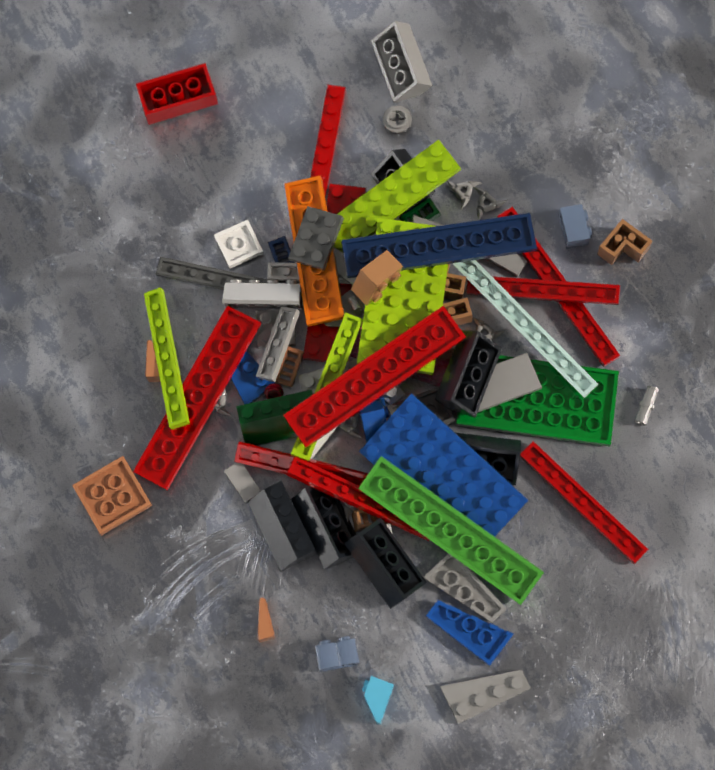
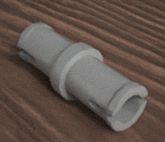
M647 386L643 401L639 403L640 409L635 419L637 424L647 425L650 413L655 407L653 404L659 392L658 388Z

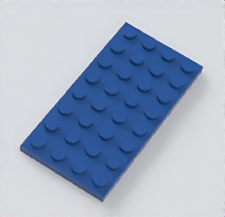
M412 393L359 450L373 465L376 464L381 456L493 536H496L528 501L523 494Z

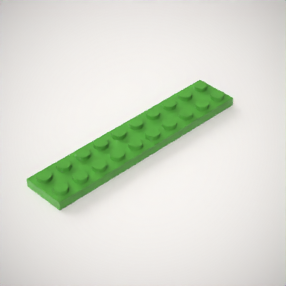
M382 456L358 488L520 605L544 573L540 568Z

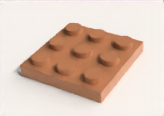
M124 456L72 485L101 536L152 506Z

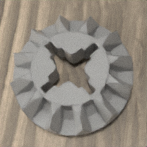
M392 106L385 111L383 123L385 128L391 133L397 132L399 134L403 131L406 132L411 127L412 116L405 107ZM396 114H398L399 120H401L399 125L392 121L395 120Z

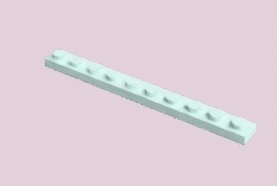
M476 260L452 263L584 398L598 386V383Z

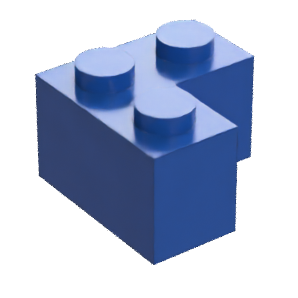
M384 397L378 398L359 411L366 442L369 441L386 422V418L389 417Z

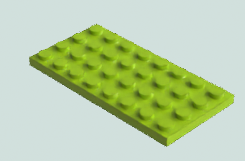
M378 218L376 235L435 226ZM448 264L400 271V278L394 283H388V286L382 291V297L376 303L372 301L367 306L365 305L357 364L443 306ZM435 360L416 373L433 375Z

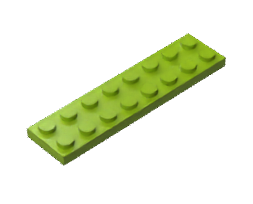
M440 140L434 142L337 214L344 218L334 244L337 250L343 253L342 240L372 236L376 233L378 218L394 220L461 171V167Z

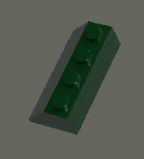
M312 389L236 406L244 443L260 446L298 437L283 415L312 396Z

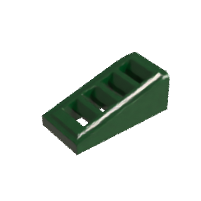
M428 198L400 216L399 219L408 222L407 218L410 217L413 222L414 214L423 218L420 213L423 210L426 214L424 219L433 221L441 216V213L432 199ZM427 207H430L433 211L431 214L426 209Z

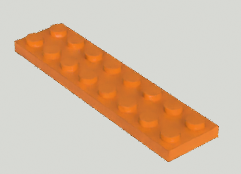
M321 176L284 184L293 242L296 239L307 206L327 212ZM334 248L330 254L325 271L297 263L307 326L342 320L344 309Z

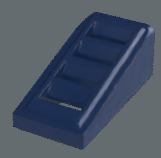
M286 236L268 242L276 263L289 257L291 250ZM284 243V246H285V247H282V248H280V249L274 250V247H275V246H278V245ZM282 251H287V254L277 257L276 255ZM289 260V261H286V262H284V263H295V262Z

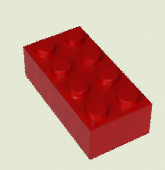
M206 63L136 84L148 125L218 104Z

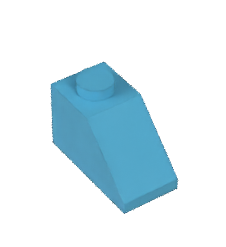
M371 676L370 680H365L362 691L365 692V700L376 724L380 725L394 684Z

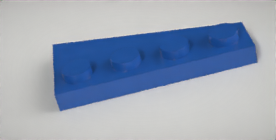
M247 351L231 377L244 404L253 403L264 395L265 388L269 384L275 383L256 377L260 365Z
M439 600L426 615L430 621L488 666L492 664L514 635L512 632L487 623L478 617L469 615Z

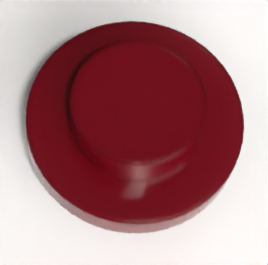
M273 383L265 388L264 394L267 399L283 396L284 390L279 384Z

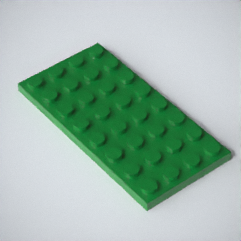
M500 355L497 364L514 357ZM530 359L542 389L478 412L476 418L459 412L457 415L456 426L610 447L619 371L581 366L598 383V386L584 398L548 361Z

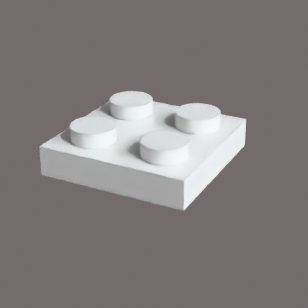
M248 220L214 234L229 268L264 254Z

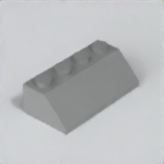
M394 21L371 40L394 103L420 96L432 87L410 24Z
M230 280V283H225L222 304L226 307L228 305L238 308H280L283 306L302 309L301 286L298 284V281L292 280L286 281V284H279L277 280H268V283H260V280H249V283H241V280Z

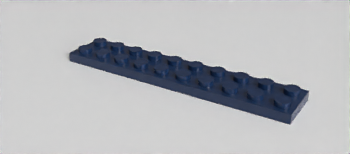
M530 213L345 239L341 242L347 278L357 277L363 267L386 250L403 265L401 271L537 250Z

